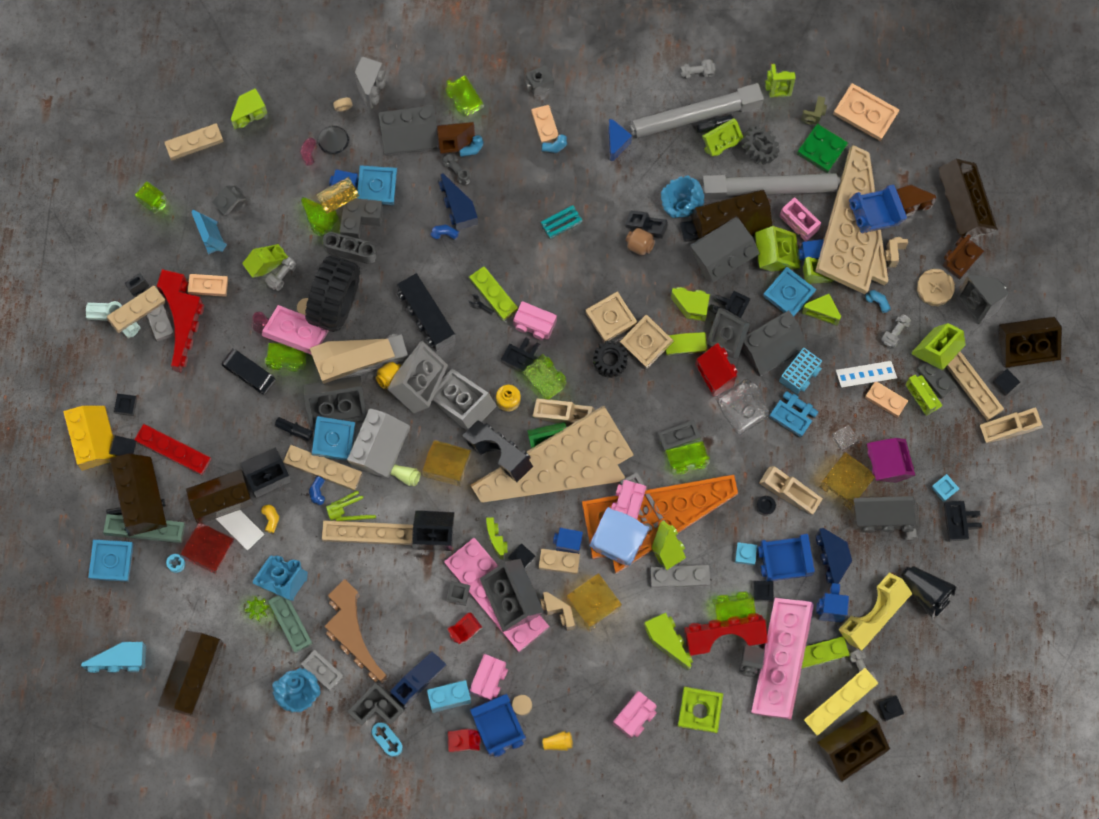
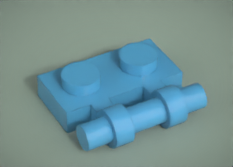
M786 391L783 398L788 400V403L786 404L780 400L769 418L802 438L812 423V420L807 415L809 414L815 418L819 411L814 409L812 404H806L800 400L796 394L792 395ZM795 405L802 409V413L792 408V406Z

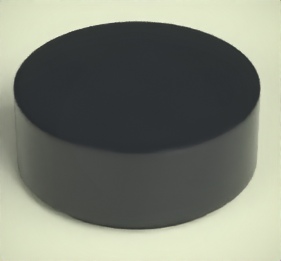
M762 496L757 501L756 509L759 514L769 516L775 511L776 502L770 496Z

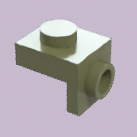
M818 96L814 112L803 110L801 121L809 125L819 124L821 115L825 116L827 105H824L825 97Z

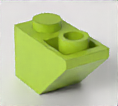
M256 88L239 96L231 117L234 129L243 128L249 122L260 120L268 114L266 106Z
M276 244L253 249L242 264L251 277L254 278L268 274L280 266L281 262L284 259L286 260L288 256L283 248Z
M683 287L672 288L671 299L687 319L706 320L710 294H706V292L696 290L695 292L687 291Z
M662 521L651 548L658 562L668 570L686 558L683 552L685 547L677 539L676 535H678L675 527L673 525L669 526L665 521Z

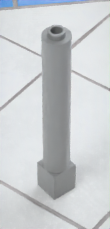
M756 83L738 88L737 92L632 120V125H629L632 136L635 135L636 138L738 110L742 113L760 108L763 105L764 98L759 84Z
M836 173L726 178V175L703 176L702 189L705 196L704 200L725 199L726 196H741L763 189L766 195L837 192L841 179L837 177Z

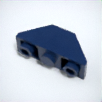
M820 528L817 535H815L817 546H821L822 554H820L822 564L826 565L827 568L825 573L827 583L831 585L832 583L839 584L852 562L848 543L825 528Z

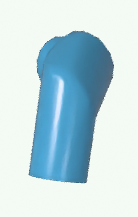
M479 135L474 136L470 146L460 150V156L478 154L484 144L482 137Z

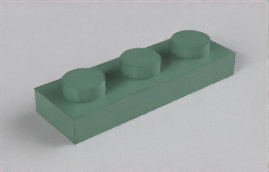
M280 595L268 600L295 654L313 645L291 601Z

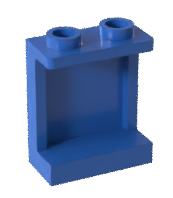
M889 185L882 191L863 195L858 192L849 199L850 208L853 210L861 234L899 226L907 219L895 185Z
M808 534L800 535L799 538L766 542V540H762L760 546L757 547L758 556L763 561L761 574L762 577L766 578V581L809 577L815 573Z
M507 694L470 710L489 757L492 755L495 758L505 754V750L510 747L517 749L524 745L523 742L526 741V736L521 729Z

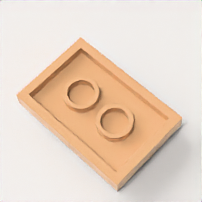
M852 83L836 107L833 115L881 141L900 110Z

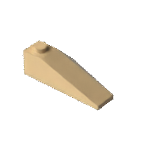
M388 339L328 341L309 348L323 384L395 357Z

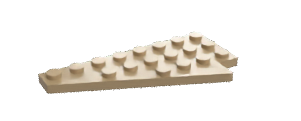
M853 145L849 149L815 272L866 294L869 291L871 280L886 285L888 283V274L881 230L861 234L853 210L850 208L849 199L854 194L860 192L863 195L875 192L870 154Z
M602 406L528 450L527 453L531 457L529 460L533 467L517 483L507 476L500 467L471 484V487L482 503L616 483L625 479L618 464L634 454L605 406Z

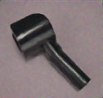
M477 294L472 295L477 300L474 303L469 300L472 308H482L491 315L493 314L494 310L484 305Z

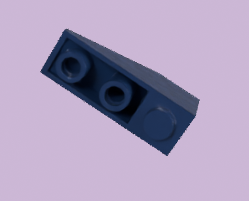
M440 174L441 181H438L441 192H445L446 195L443 198L446 209L450 208L451 214H449L451 225H455L457 231L478 225V217L473 201L445 174Z
M432 651L391 689V695L406 709L447 664Z

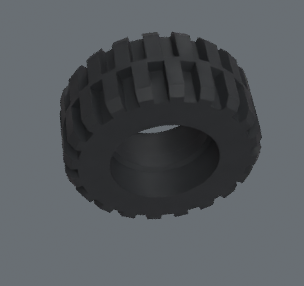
M334 255L327 256L323 260L311 285L306 304L305 319L309 324L331 332L341 329L351 310L358 289L360 267L357 263Z

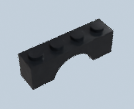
M477 420L462 435L468 446L480 455L490 451L501 452L498 464L503 472L516 483L533 467L529 460L531 457L525 450H518L519 448L514 442L506 441V438L500 432L495 433L488 423L483 424Z

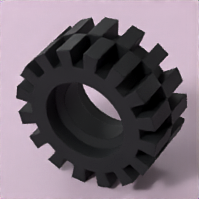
M605 341V344H599L593 356L595 370L597 369L599 374L603 373L604 377L610 375L609 378H613V375L619 376L620 372L623 373L628 360L625 347H621L619 342L615 344V341H611V343ZM607 353L615 354L618 358L617 363L611 366L605 364L603 361L604 355Z

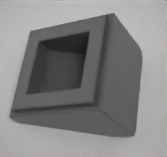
M451 581L447 602L466 606L470 585Z

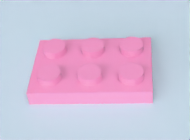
M278 305L264 327L262 336L311 354L309 348L322 344L329 331L309 324L305 319V315Z

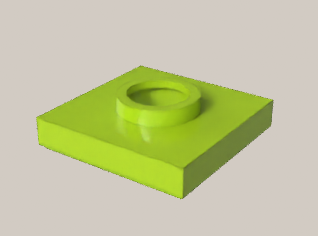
M684 687L678 727L717 734L723 693ZM702 704L707 708V715L704 718L694 716L693 708L695 705Z

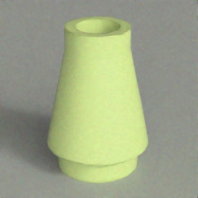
M394 464L391 475L408 486H416L420 480L421 472L417 471V468Z

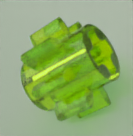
M255 596L252 602L247 601L249 608H246L245 612L251 613L249 615L250 620L255 617L260 622L263 616L268 617L266 610H269L270 606H264L266 603L265 598L260 601ZM257 605L260 606L258 613L255 612Z

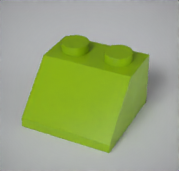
M775 226L755 233L756 246L760 253L758 254V263L761 269L771 272L783 271L786 267L791 270L800 269L796 233Z

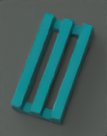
M574 205L543 220L541 225L548 237L552 239L582 223L583 220L575 210ZM574 217L576 218V220L562 226L561 228L553 232H550V230L556 228L557 226L564 224L565 222L571 220Z

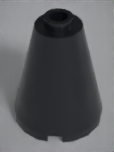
M915 566L907 567L901 574L912 595L932 618L934 616L937 617L945 610L951 602L949 600L950 595L955 596L958 590L954 584Z

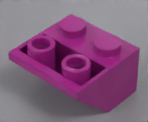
M891 438L867 443V453L871 459L872 472L876 481L897 483L916 476L906 439Z

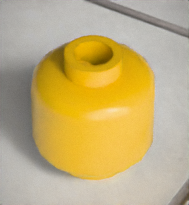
M388 362L377 370L376 381L381 388L388 389L401 365Z
M507 384L498 389L496 403L501 410L511 412L520 405L521 395L517 387Z

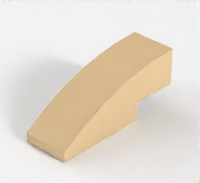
M537 398L533 417L556 424L565 422L566 426H570L594 412L595 409L591 406L574 405L573 402Z
M1036 407L980 425L986 443L1012 438L1044 428Z
M775 466L768 467L759 484L775 495L811 515L814 514L823 499L797 479L787 476Z

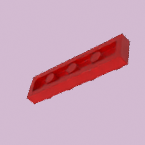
M146 424L142 425L134 439L137 441L136 443L203 476L212 460L211 457Z

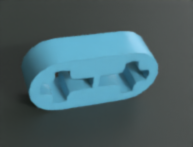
M385 723L375 724L372 728L374 739L388 756H399L403 750L400 740ZM377 728H385L384 732L388 738L384 739L381 735L377 737ZM389 740L394 745L399 744L397 746V752L388 751L390 749V746L387 743Z

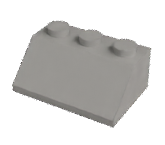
M369 408L347 461L356 469L389 478L411 426L385 412Z

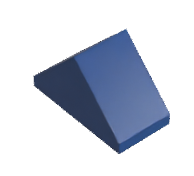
M609 119L610 161H614L631 144L632 135L616 121Z

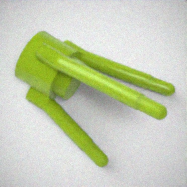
M355 491L326 506L330 520L375 519L376 515L342 517L345 514V506L364 498L363 496L353 498L359 494V491Z

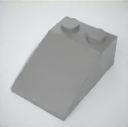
M421 341L396 372L388 390L413 413L429 408L448 365Z
M451 369L442 378L432 400L435 405L465 430H468L477 420L482 422L497 406L487 391L454 369Z

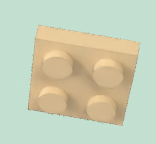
M618 291L585 310V313L604 342L615 338L637 324V320Z
M646 314L620 342L645 367L649 368L674 340Z

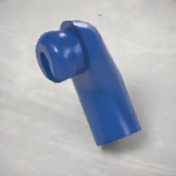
M439 225L432 228L431 237L439 239L441 235L445 234L456 240L460 232L448 225Z
M319 476L316 477L311 485L309 494L313 503L322 505L325 497L322 496L320 489L325 480Z

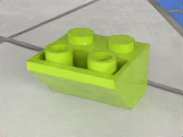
M949 323L934 327L911 353L919 359L943 370L965 347L964 331Z

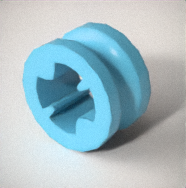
M172 554L167 558L166 564L171 572L179 573L185 568V560L181 555ZM176 559H179L178 561L181 564L177 565L176 568H173L174 566L171 564V562H175Z

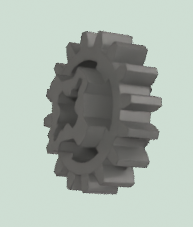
M759 126L751 127L743 134L744 138L741 139V142L745 144L742 148L747 150L745 154L750 155V160L756 159V164L760 161L762 165L770 164L778 157L777 153L780 149L777 146L779 143L774 141L776 137L770 135L771 131L766 132L765 127L760 129Z

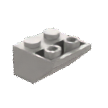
M361 56L355 71L357 87L368 110L372 111L373 106L378 104L380 89L383 90L386 84V79L384 78L385 71H383L382 63Z

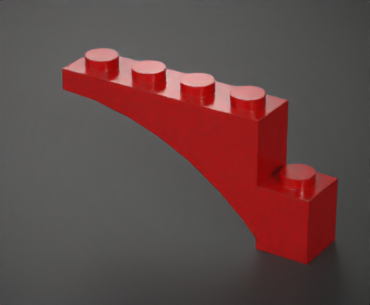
M162 269L157 288L160 293L164 294L169 303L175 326V347L171 367L175 372L181 373L183 367L185 368L187 365L188 350L192 349L194 341L192 337L194 332L196 333L198 330L199 315L203 314L204 304L201 297L185 293L188 288V282L184 274Z

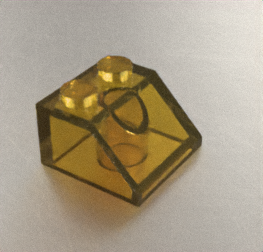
M434 440L425 461L423 476L461 487L471 450Z

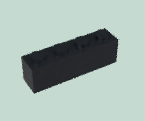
M417 273L397 284L398 291L396 293L399 299L405 301L408 305L406 309L409 315L416 318L417 322L415 323L420 332H425L427 336L425 339L430 347H434L438 351L456 340L454 331Z

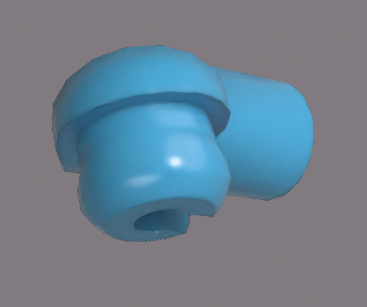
M558 135L554 143L543 142L542 151L560 152L568 143L567 137L565 135Z
M871 290L865 295L868 302L876 301L879 304L882 313H887L891 310L885 295L876 290Z

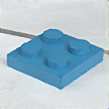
M360 166L357 199L382 201L384 205H394L397 168Z
M786 267L765 291L763 297L784 313L789 310L793 317H795L816 292V289Z
M317 416L311 455L347 461L352 450L355 422Z
M93 540L88 578L90 580L129 582L133 542Z

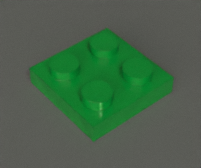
M817 123L798 150L797 155L824 172L829 173L847 147L848 142Z

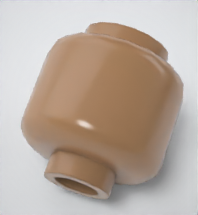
M640 228L635 229L633 232L630 231L626 237L628 249L642 256L646 253L649 254L655 244L653 235Z

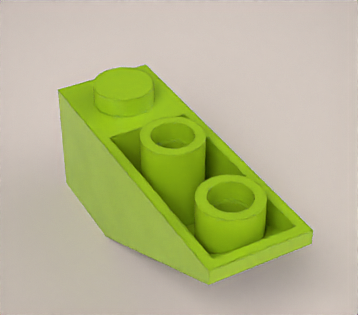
M663 613L644 622V628L651 643L686 670H690L693 660L689 652L685 653L682 647L684 641L681 635H677L674 630L676 625L673 618Z

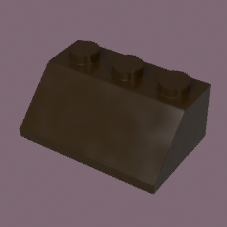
M1055 316L999 324V344L1005 368L1061 360L1062 326Z
M241 469L186 488L188 501L198 525L253 506Z
M867 710L817 742L823 757L841 782L891 750L879 721Z

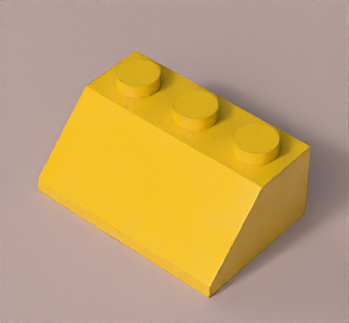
M79 406L63 411L76 462L82 471L110 463V458L116 457L109 454L113 433L105 406Z

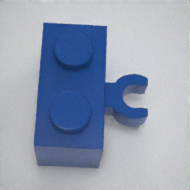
M832 583L830 594L825 593L822 599H819V603L817 602L816 614H819L818 620L842 623L847 617L849 596L839 595L840 584Z

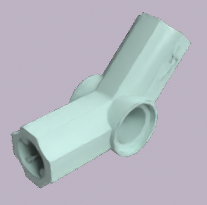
M116 301L110 303H88L86 305V319L108 321L107 316L122 307V305ZM135 322L122 332L127 338L134 337L141 327Z

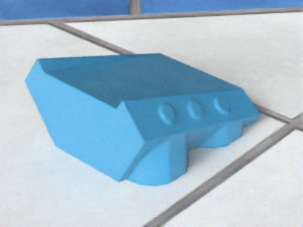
M192 210L191 213L208 254L216 251L223 252L227 244L223 242L217 227L218 221Z
M270 555L254 578L253 584L294 601V597L304 582H307L308 572L302 569L301 563L298 560L285 562L281 556Z

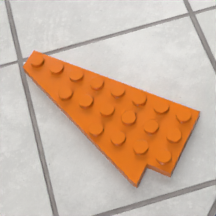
M729 475L646 490L640 508L644 516L638 514L637 520L643 525L648 523L652 526V530L647 533L632 564L653 551L651 547L660 522L663 520L669 526L673 525L679 534L737 496L738 490L735 476ZM645 494H650L655 503L654 509ZM619 496L582 501L589 544L608 507L612 508L613 502L617 503ZM646 506L649 509L648 514L644 513V508ZM655 511H656L658 514H661V515H662L663 518H662L661 520H659V518H658V516L656 515ZM658 522V527L654 528L653 524ZM590 547L592 559L606 557ZM613 560L615 574L629 566Z

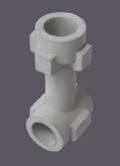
M710 59L702 61V66L689 67V64H684V66L680 67L681 77H686L687 79L691 77V74L703 73L704 77L714 76L716 71L715 64Z
M290 257L281 262L283 267L276 275L271 273L267 276L265 282L271 289L279 291L284 285L283 277L289 270H295L297 263Z
M902 314L900 317H897L896 322L898 324L891 333L886 331L881 339L884 345L889 348H896L900 341L898 335L904 327L908 329L911 319L908 316Z
M861 650L850 653L851 663L855 662L859 672L866 668L863 661L866 657ZM869 672L876 680L874 672Z

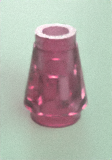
M262 312L254 313L252 320L254 331L262 333L269 318Z

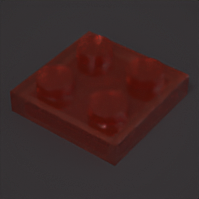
M199 522L181 552L180 557L216 574L231 548L234 538Z

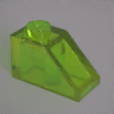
M302 197V206L313 232L319 236L331 232L338 219L337 211Z

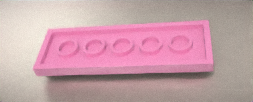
M475 538L444 561V564L460 583L470 585L469 594L518 652L522 651L549 628V625L539 615L527 623L506 632L502 631L480 581L481 577L498 567V565Z
M775 598L767 634L768 643L765 644L763 669L759 674L752 708L754 715L791 720L814 607L812 602Z

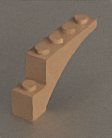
M344 579L328 595L329 605L335 611L339 609L340 611L325 625L327 630L325 634L333 642L337 640L341 644L340 649L346 655L351 653L355 657L353 661L361 669L365 667L369 671L367 675L374 682L379 681L383 684L388 678L369 654L360 632L357 615L359 592Z

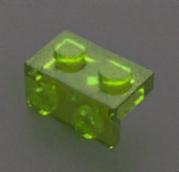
M541 354L535 362L523 370L524 375L547 400L565 388L567 383L565 375L561 371H557L553 361L548 356L545 357L544 354Z

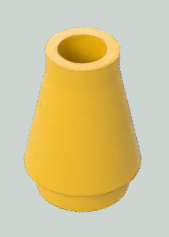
M566 731L543 738L544 750L568 751V749L573 748L571 732L566 733Z

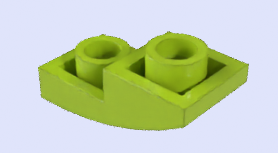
M705 332L668 335L674 340L666 349V354L669 356L707 351Z
M494 517L486 518L491 545L500 560L504 559V553H508L507 542H503V536H495L499 535L498 523H494Z

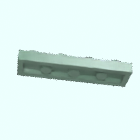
M107 514L103 533L108 536L182 543L185 523L166 520L167 527L129 537L125 529L123 516Z

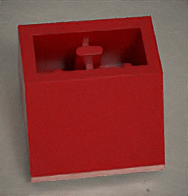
M719 343L697 358L695 363L713 397L734 387L738 374L733 363L730 364L727 359V351L724 347L721 348Z

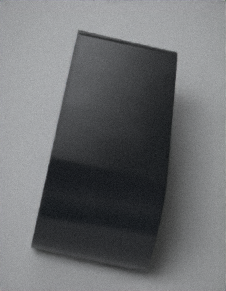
M234 348L221 362V365L226 370L262 395H265L276 381L269 372Z

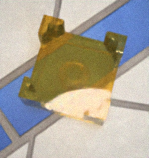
M845 452L823 479L819 487L825 492H828L830 489L844 500L843 505L851 510L854 506V498H860L873 482L875 476L872 471Z
M599 573L568 594L566 598L572 608L574 607L584 620V625L589 632L596 628L600 621L610 614L614 615L622 607L618 598Z

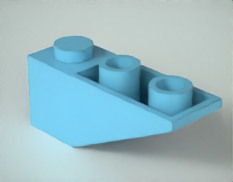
M122 642L83 662L81 666L90 673H98L99 669H107V672L113 673L119 672V669H127V672H139V669H145L146 645L143 642Z

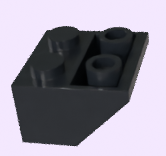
M276 447L240 463L256 498L292 482Z
M415 510L412 535L413 549L452 551L455 512Z

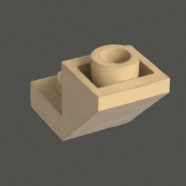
M543 592V599H540L542 609L546 610L547 615L563 612V614H560L562 626H566L567 631L575 629L571 606L550 593Z

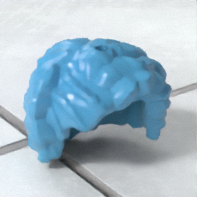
M689 175L684 176V178L680 176L678 179L671 180L670 185H666V188H663L661 191L663 209L672 218L689 217L696 207L703 206L705 196L700 182Z
M305 668L288 671L279 681H274L272 686L277 704L284 710H289L292 713L303 712L308 707H312L313 702L320 695V687L316 676Z

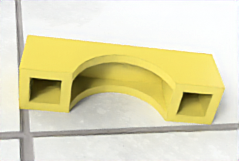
M889 573L877 586L878 597L872 611L863 617L850 616L839 628L840 633L851 646L862 651L912 595V592L902 578Z
M864 668L804 721L818 736L879 683Z

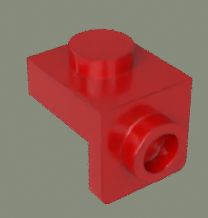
M469 612L447 630L450 632V637L454 642L462 644L470 640L483 627L474 615Z
M464 729L448 732L449 752L480 750L481 739L478 730Z

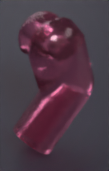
M314 138L305 140L300 149L306 166L314 164L311 155L316 145Z

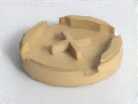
M931 269L924 272L917 283L919 297L924 303L931 306L946 304L952 298L955 291V283L952 277L941 269Z

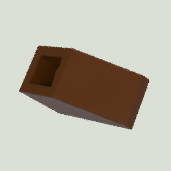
M474 122L437 125L440 153L459 152L471 143L475 136Z
M913 185L896 189L906 216H911L921 209L923 211L933 207L936 201L934 194Z

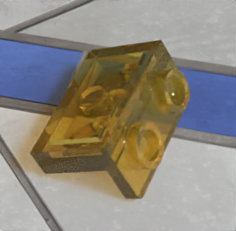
M347 177L316 194L326 214L342 205L353 201L359 197V194L351 179Z

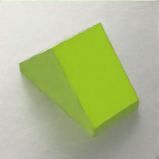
M812 257L805 258L802 268L806 282L817 284L834 281L815 272L818 259Z
M830 294L806 303L802 314L838 326L841 315Z

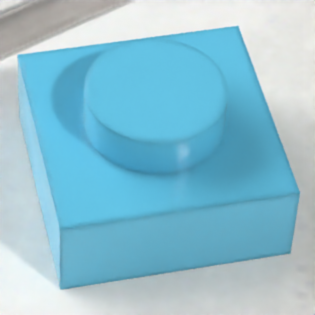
M947 474L931 487L943 502L959 490V487Z
M737 543L735 563L755 565L757 545Z

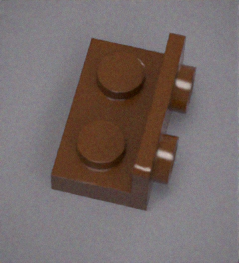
M970 234L965 238L962 236L955 245L957 247L955 250L952 251L950 249L944 256L945 262L943 267L958 279H961L984 253L983 249L970 240Z

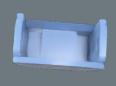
M608 507L593 536L590 547L594 551L620 564L631 566L647 536L649 527L625 513L611 510Z

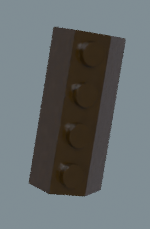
M954 159L939 167L940 180L944 185L945 196L949 200L950 211L955 219L956 230L960 236L966 237L970 234L971 237L997 231L996 222L977 164Z
M764 189L696 207L691 215L699 239L735 217L741 221L752 237L756 236V232L773 226L771 206Z
M125 454L110 458L128 536L167 527L152 458L136 454Z
M185 632L159 701V707L193 718L197 717L224 644L221 639L199 632Z

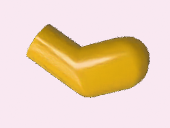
M264 505L261 512L268 519L265 531L274 534L279 521V515L274 506Z

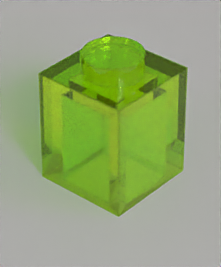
M147 181L135 194L137 201L154 214L162 210L166 205L167 199L165 194Z

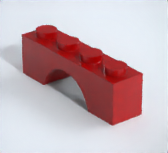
M757 613L749 614L744 618L730 617L726 621L711 620L708 624L693 623L689 627H684L687 651L690 656L710 653L713 643L719 637L726 634H735L742 637L748 646L768 643L765 619Z

